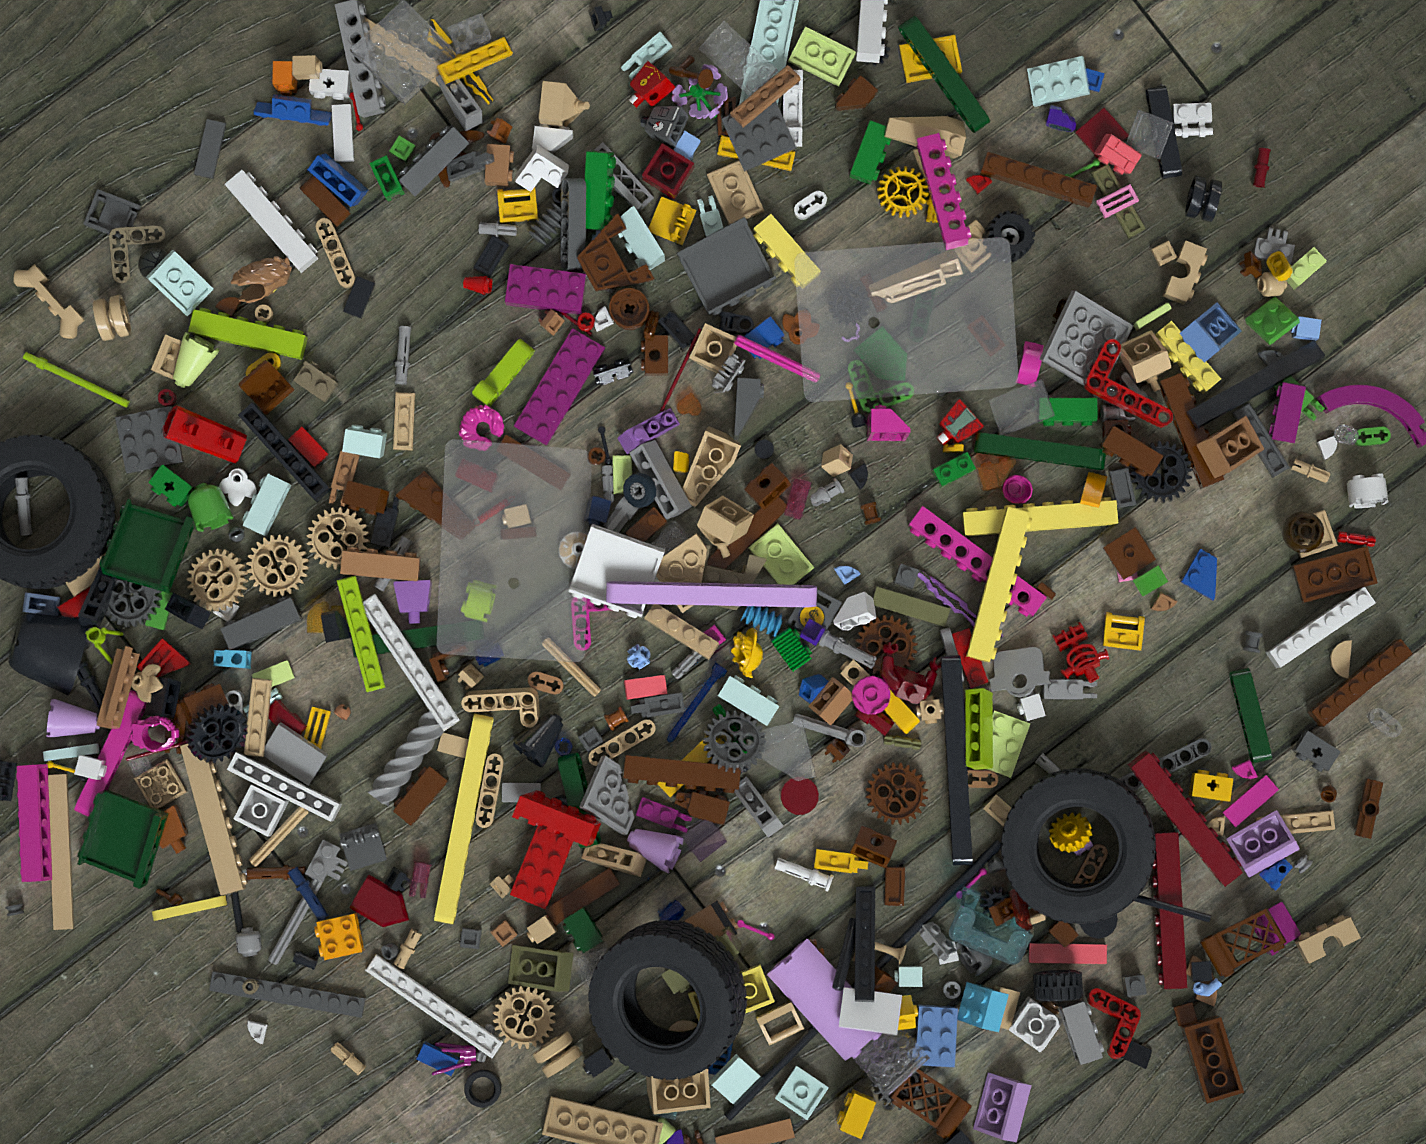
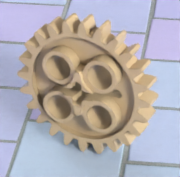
M341 507L338 512L331 508V514L324 510V517L318 514L319 521L312 520L315 527H309L308 529L312 531V534L307 535L308 538L312 539L307 545L313 546L309 552H316L314 559L321 558L319 562L321 565L327 562V568H330L333 564L335 570L341 565L342 553L339 557H334L332 554L333 549L340 547L343 551L344 547L339 542H334L336 538L327 529L328 525L337 535H342L341 540L347 547H359V551L367 550L364 543L370 542V540L365 539L369 532L363 531L367 525H360L363 519L358 518L356 520L357 513H353L350 516L349 509L343 513ZM338 520L344 522V527L341 530L335 529V523ZM328 533L329 540L322 543L320 540L321 534ZM350 535H355L357 539L353 545L347 543V538Z
M271 535L270 541L264 537V544L257 542L259 548H251L254 555H248L252 562L246 563L251 566V569L246 572L253 574L249 580H256L253 586L257 587L260 585L259 591L263 592L266 589V595L268 596L272 591L274 597L278 596V592L283 597H285V591L292 594V588L299 590L298 582L304 584L301 578L308 577L307 574L303 573L304 570L309 569V567L304 566V563H307L309 559H303V556L307 553L305 551L300 552L303 547L302 545L295 547L296 540L289 543L290 537L286 536L284 541L282 535H278L277 540ZM281 548L287 550V555L284 558L278 557V551ZM271 550L274 553L276 561L278 563H282L280 569L283 575L285 576L286 581L282 580L279 570L274 569L276 563L270 555ZM267 556L270 560L269 564L263 567L260 563L261 559ZM293 565L295 572L289 576L286 573V569L288 566ZM271 574L278 576V580L274 584L269 582Z
M216 549V552L209 550V555L203 552V559L196 557L198 564H191L194 571H188V573L192 574V577L187 578L188 581L192 582V584L187 586V588L193 589L190 596H196L194 602H200L199 606L203 608L206 606V609L210 611L212 608L213 611L217 612L219 608L226 611V605L233 608L232 602L239 603L237 597H244L241 590H247L243 586V583L248 582L243 577L248 574V572L242 571L245 565L239 564L241 558H235L236 554H229L227 550L223 552L221 549ZM220 562L221 567H220V569L217 571V570H216V565ZM207 576V582L203 584V578ZM232 576L233 581L231 584H228V579ZM218 589L219 595L217 598H215L214 594L215 591Z
M520 986L517 992L513 987L512 994L506 991L505 995L507 998L500 997L499 999L502 1004L495 1005L499 1009V1011L493 1012L494 1015L498 1016L493 1022L499 1023L495 1030L501 1029L502 1032L499 1034V1037L505 1035L504 1043L511 1040V1047L515 1043H518L519 1049H521L523 1044H525L526 1049H529L530 1043L537 1047L536 1041L538 1040L543 1043L542 1036L549 1038L550 1035L547 1033V1030L553 1031L554 1029L550 1026V1024L556 1022V1020L551 1019V1016L556 1015V1012H550L554 1004L548 1005L550 997L544 999L545 992H542L540 995L537 994L538 988L532 992L530 987H527L526 991H524L523 986ZM515 1000H522L525 1004L524 1008L520 1010L515 1008ZM529 1001H532V1006L527 1014V1017L530 1019L525 1020L520 1033H517V1028L522 1020V1017L519 1015L524 1014ZM534 1007L541 1008L542 1016H533L532 1009ZM509 1017L516 1019L517 1025L515 1027L507 1025L506 1021ZM527 1025L533 1026L535 1029L534 1034L527 1035L524 1032V1027Z

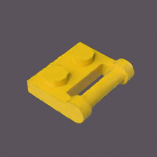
M535 187L531 192L527 189L497 190L501 224L538 219ZM530 196L528 201L504 203V198Z
M1106 612L1102 646L1141 651L1145 617L1112 615V612ZM1111 623L1137 625V631L1111 628Z

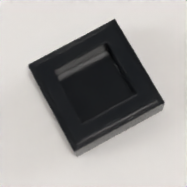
M1211 961L1190 962L1192 982L1212 981Z

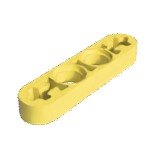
M226 895L152 911L153 920H161L227 905Z

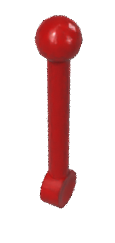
M352 92L349 97L353 102L357 122L356 130L361 131L363 125L360 123L354 92Z

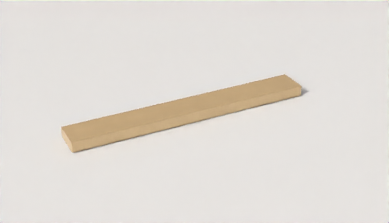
M68 774L48 775L53 930L74 929Z

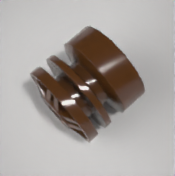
M624 288L612 296L609 303V313L613 322L618 327L625 330H635L640 328L649 317L650 306L646 296L641 291L634 288ZM627 305L635 307L633 314L625 313Z

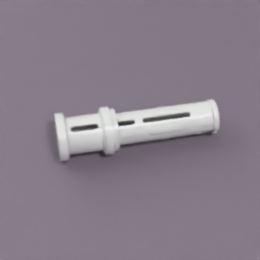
M778 858L775 866L776 870L808 881L811 886L817 885L825 888L827 892L834 875L823 874L818 869H807L781 858Z

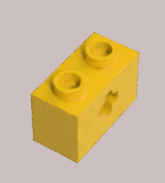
M1198 770L1197 773H1192L1189 796L1230 802L1233 778H1228V774L1217 772V775L1213 776L1209 775V771ZM1212 781L1213 784H1216L1215 788L1208 787L1207 783Z

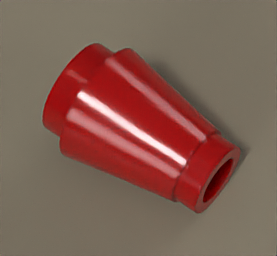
M488 276L464 278L463 288L483 295L491 293L492 278H488Z

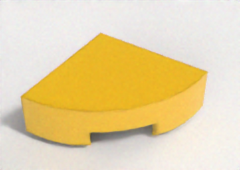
M945 444L943 446V453L962 454L964 445Z

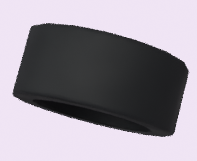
M481 1069L473 1072L468 1077L464 1085V1093L470 1104L486 1108L498 1100L502 1085L499 1077L494 1072ZM486 1077L493 1082L494 1093L489 1099L479 1100L473 1095L471 1090L472 1084L477 1078Z

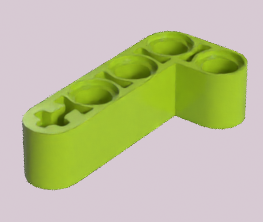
M521 338L518 339L484 381H480L474 388L473 396L484 405L490 407L532 357L535 349Z

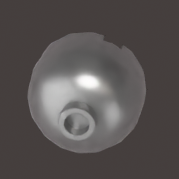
M969 936L956 944V950L960 949L961 952L959 959L970 973L975 972V976H978L991 966L993 948L988 941L977 936Z

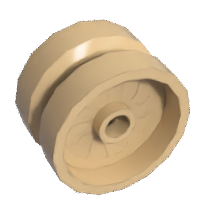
M122 295L111 296L109 304L103 298L93 300L94 317L103 341L114 339L116 333L120 337L131 335L130 318Z
M568 1031L549 1040L533 1054L537 1063H543L548 1059L551 1060L542 1069L547 1078L583 1055L578 1046L565 1049L573 1041Z

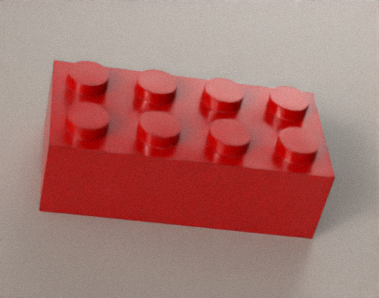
M538 825L510 895L546 909L574 841L564 838L562 832L560 834L546 831V826Z

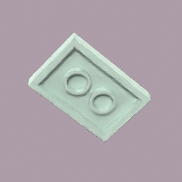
M1083 56L1027 69L1034 107L1090 94Z
M174 250L146 276L186 316L213 290Z

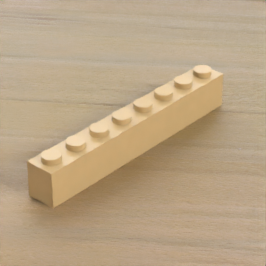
M188 744L180 746L220 895L244 890L248 881L246 874L241 871L240 866L243 865L241 856L236 853L237 840L230 831L232 822L230 817L226 816V801L224 798H221L220 791H222V785L215 776L217 772L216 764L211 760L208 763L204 759L200 761L191 753L187 747Z

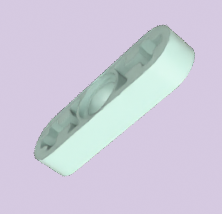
M99 744L43 751L44 761L79 757V755L99 754Z

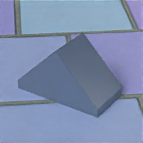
M25 593L23 612L58 616L60 597Z

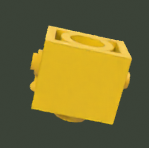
M911 995L902 996L898 1030L916 1028L915 1017H918L917 1005H913Z

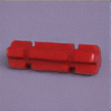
M1339 532L1337 541L1362 546L1365 544L1366 546L1373 547L1376 543V537Z

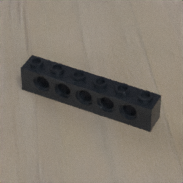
M254 403L248 405L238 414L243 422L316 502L320 501L332 490Z

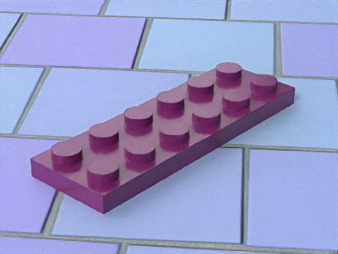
M572 328L514 427L547 446L604 352L605 347Z

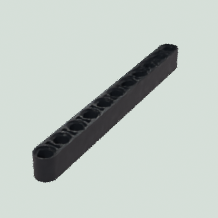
M961 655L941 656L953 866L972 865Z

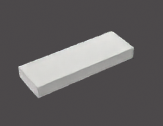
M351 104L332 105L334 160L337 163L354 162Z

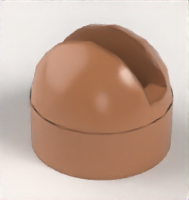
M341 704L335 709L334 714L346 721L351 714L350 707L345 710V704Z

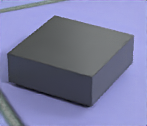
M594 726L578 736L588 753L604 743V740Z
M462 927L460 947L480 949L482 930Z

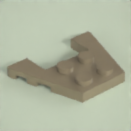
M705 544L708 550L702 583L753 584L767 558L750 554L745 573L708 565L711 545ZM714 605L731 610H738L739 606Z

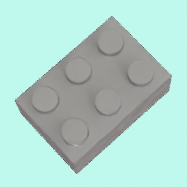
M1079 998L1058 1005L1076 1062L1083 1065L1103 1058L1102 1052H1104L1101 1041L1096 1038L1095 1034L1098 1033L1095 1022L1090 1020L1089 1015L1092 1012L1089 1004H1086V1002Z

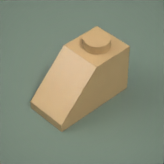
M546 914L528 926L526 934L532 942L536 941L538 944L554 934L558 929Z

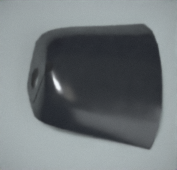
M25 614L20 617L13 636L9 665L16 672L69 695L82 659L87 639L85 632L88 631L89 627L80 625L79 618Z

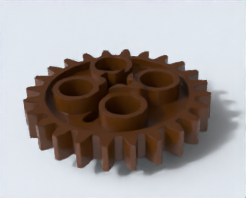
M883 615L882 621L876 617V623L869 622L870 627L862 626L865 632H858L862 638L856 640L857 643H860V646L856 648L876 656L883 648L882 642L887 643L895 633H898L891 646L897 640H902L905 643V648L902 651L897 650L892 653L894 665L904 668V665L907 667L911 666L908 660H915L911 654L917 653L913 646L918 645V643L912 642L916 635L910 636L909 633L913 629H906L907 622L901 625V618L895 622L893 616L887 620L886 616ZM884 627L888 628L891 632L888 638H883L880 634V630ZM870 642H875L878 645L877 652L871 653L868 650ZM884 652L872 667L873 675L879 671V676L882 677V658L886 655Z
M894 762L891 763V768H888L885 764L884 771L877 768L879 774H871L874 781H867L871 785V788H865L866 791L870 792V795L865 796V798L871 799L867 806H874L871 812L877 811L878 815L876 818L878 819L884 816L883 822L885 823L888 819L891 820V825L894 824L895 820L901 825L902 819L909 823V817L911 816L913 819H916L914 813L921 814L922 812L919 807L926 806L922 803L923 799H928V797L923 795L928 789L922 788L926 781L920 782L919 779L922 775H915L917 769L909 771L910 765H907L904 769L902 763H899L898 768ZM897 774L901 775L904 779L900 786L895 785L893 782V778ZM887 779L896 790H901L899 795L908 805L907 808L902 805L897 797H892L894 793L885 782ZM881 786H885L888 789V795L885 797H880L878 794V789ZM908 790H912L915 793V798L912 801H907L905 798V793ZM896 801L899 803L900 809L898 812L893 813L890 811L889 806L892 802Z

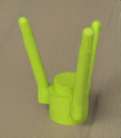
M97 627L90 628L85 632L87 639L94 644L112 665L113 660L102 648L101 644L106 639L105 634L123 636V632L108 630L104 627L102 629Z

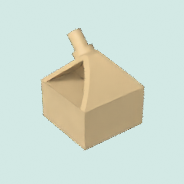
M543 81L539 111L540 124H547L551 128L556 129L559 126L567 127L583 110L589 109V102L579 101L566 83Z
M1148 331L1121 344V351L1119 353L1121 362L1135 382L1147 381L1154 392L1160 390L1157 376L1172 367L1166 348L1153 331Z
M721 496L704 507L697 526L705 537L720 549L723 558L730 556L727 546L747 534L754 514L728 498Z

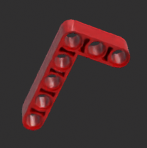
M1115 339L1106 341L1085 379V389L1157 427L1162 428L1170 424L1173 414L1168 408L1107 378L1121 351V344ZM1107 345H1113L1116 352L1109 353ZM1098 362H1105L1107 370L1099 369ZM1090 379H1096L1099 383L1098 387H1092L1089 383ZM1108 387L1115 389V396L1108 395ZM1125 396H1130L1133 399L1132 405L1124 402ZM1148 405L1150 413L1142 412L1141 406ZM1160 413L1167 416V422L1159 420L1158 416Z

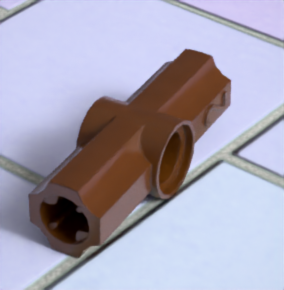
M1366 779L1361 803L1358 806L1359 813L1354 832L1355 836L1372 838L1376 816L1379 813V801L1384 782ZM1367 804H1371L1373 808L1370 814L1365 812Z

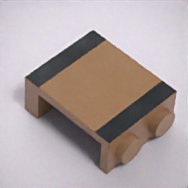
M718 900L682 921V923L687 922L693 924L694 927L698 926L706 930L707 934L710 933L713 936L718 935L719 937L724 934L721 930L727 926L731 927L735 935L738 934L736 929L739 928L733 918H728L726 914L728 909L724 902L719 903Z

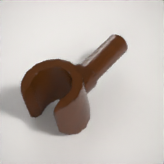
M159 888L156 890V893L165 897L172 905L178 906L184 900L176 892L171 896Z

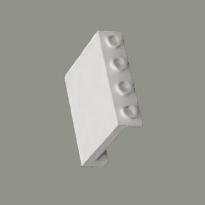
M592 524L568 592H571L572 596L579 599L583 597L588 598L591 603L601 605V603L608 605V608L613 611L627 612L626 615L630 617H642L646 604L606 602V582H654L665 549Z

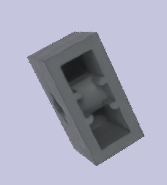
M1309 731L1302 733L1292 749L1298 759L1304 762L1306 760L1313 763L1312 767L1319 772H1322V770L1329 771L1341 752ZM1312 749H1317L1319 755L1313 756Z

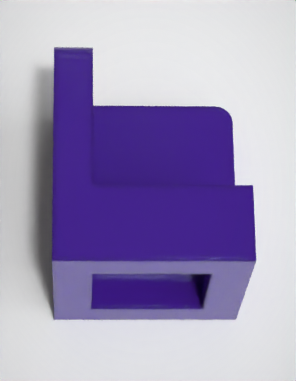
M809 618L800 637L816 646L826 627Z

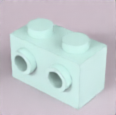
M352 425V427L345 429L342 452L381 458L384 456L387 433H382V430L378 428L366 430L361 425Z

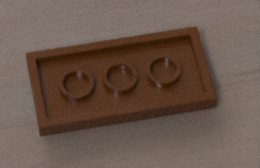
M1368 546L1292 566L1302 603L1378 583Z

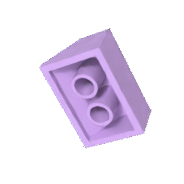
M1277 810L1226 838L1248 877L1257 874L1300 849Z
M988 1072L973 1129L1001 1140L1017 1142L1032 1085Z

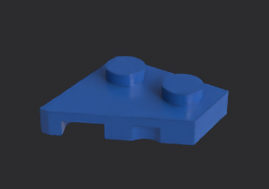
M1199 549L1181 583L1213 601L1216 593L1217 558Z

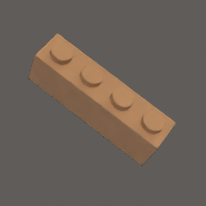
M348 546L347 549L342 551L340 574L418 581L421 557L413 552H405V555H398V551L386 550V553H378V549L367 548V551H359V547Z

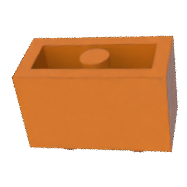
M273 61L272 84L281 95L290 96L292 93H297V79L292 75V61Z

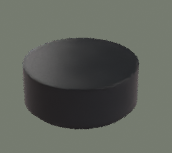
M760 440L755 446L757 457L768 459L773 455L774 446L770 441Z

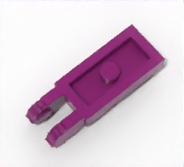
M642 797L636 816L685 833L688 831L685 826L674 824L676 816L685 821L692 820V817L679 813L676 809Z

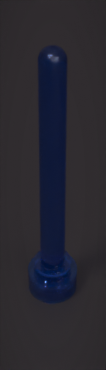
M716 662L711 668V676L667 736L668 742L674 741L717 679L724 677L728 672Z

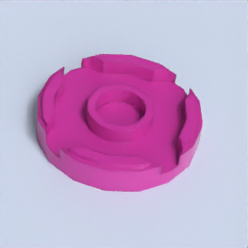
M866 676L854 685L852 701L859 711L866 714H877L882 712L889 704L890 689L881 678Z

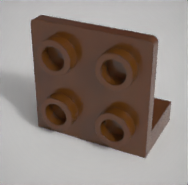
M460 643L450 647L451 651L447 653L439 651L432 654L433 658L429 659L437 681L443 682L448 680L446 676L449 675L446 664L441 662L469 651L468 646H463Z

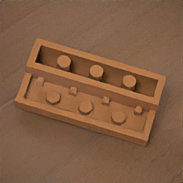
M125 646L124 650H116L96 726L110 729L120 728L140 655L133 653V648Z

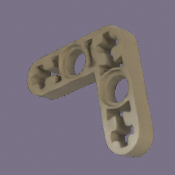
M158 225L113 228L110 231L111 268L113 279L116 282L125 283L130 278L127 245L161 242L165 238V231L162 227ZM156 228L159 232H162V235L157 240L154 236H148L149 240L145 241L146 233L144 229H148V233L154 232ZM134 230L142 232L141 240H133L131 235ZM116 231L123 234V238H120V245L124 244V248H113L112 246L113 244L117 245L116 239L112 238ZM117 250H122L125 253V258L122 261H117L114 258V253ZM114 263H126V267L122 266V271L127 274L123 277V280L115 276L116 273H119V267L114 268Z

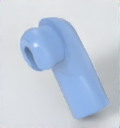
M1216 978L1209 984L1196 982L1193 984V991L1197 995L1208 997L1219 989L1222 984Z

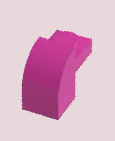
M1025 341L1016 383L1035 386L1042 362L1039 359L1043 353L1044 345Z

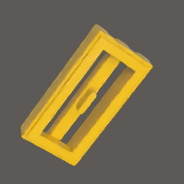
M312 707L304 738L308 740L315 712H318L311 743L322 749L331 711ZM322 714H326L319 742L317 744L315 743V740L319 729Z

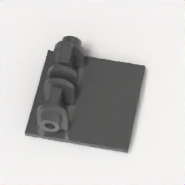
M376 823L339 834L340 844L344 849L350 871L387 860Z

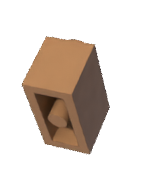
M487 144V153L494 154L495 162L485 167V184L509 187V181L513 180V170H510V163H514V151H511L510 145Z
M832 677L808 707L829 725H832L852 701V692Z

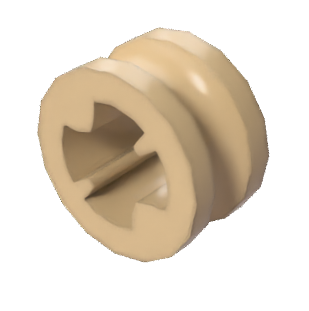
M259 305L255 310V316L259 321L267 323L273 318V310L267 305ZM262 309H264L265 311L269 310L267 318L259 316V314H262L260 312Z

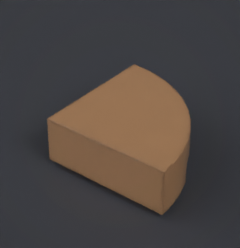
M1160 592L1151 609L1154 611H1166L1175 606L1178 601Z

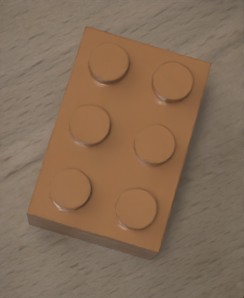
M1247 416L1229 423L1196 444L1214 478L1231 472L1264 450Z

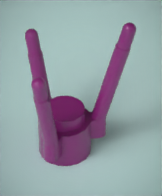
M436 1042L435 1046L444 1047L442 1052L459 1053L460 1060L464 1062L434 1071L432 1075L441 1074L463 1066H471V1061H476L475 1046Z

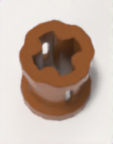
M621 706L610 715H604L611 730H614L615 726L624 721L628 722Z

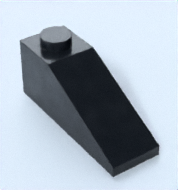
M101 566L78 614L80 625L89 628H100L117 580L115 577L103 574Z

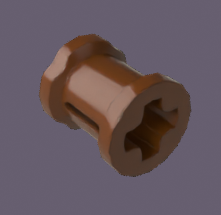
M876 502L860 506L865 516V525L881 521L876 510Z

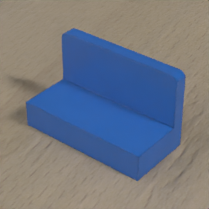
M425 1041L416 1060L439 1070L458 1064L460 1058L449 1052H442L441 1048ZM450 1070L444 1073L449 1076H452L454 1070Z

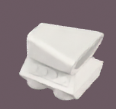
M1027 997L1014 1015L1009 1031L1041 1052L1054 1036L1063 1020L1032 998Z

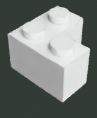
M537 144L517 171L515 182L530 192L541 178L558 188L568 174L569 165Z

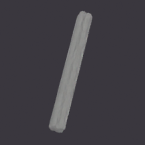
M312 879L309 885L315 895L322 883ZM303 897L268 958V961L276 965L279 963L309 908Z

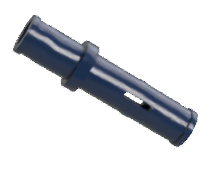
M297 866L288 871L287 874L296 885V891L301 893L318 922L326 918L329 914L310 887L309 880H306L302 875L299 867Z

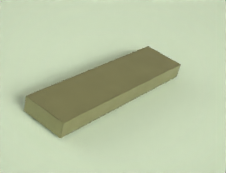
M1109 164L1091 172V176L1104 197L1122 188ZM1125 192L1107 200V203L1109 204L1125 196ZM1129 199L1110 207L1111 210L1129 202ZM1132 205L1114 214L1128 239L1146 229Z
M876 587L873 597L874 606L942 627H945L950 608L880 587Z

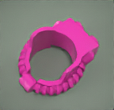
M153 716L146 720H135L131 724V730H133L131 739L133 744L139 746L140 749L146 748L151 752L164 751L175 743L176 738L179 737V729L175 728L174 723H171V720H168V718ZM161 724L168 731H171V737L165 743H160L156 740L152 741L148 734V727Z

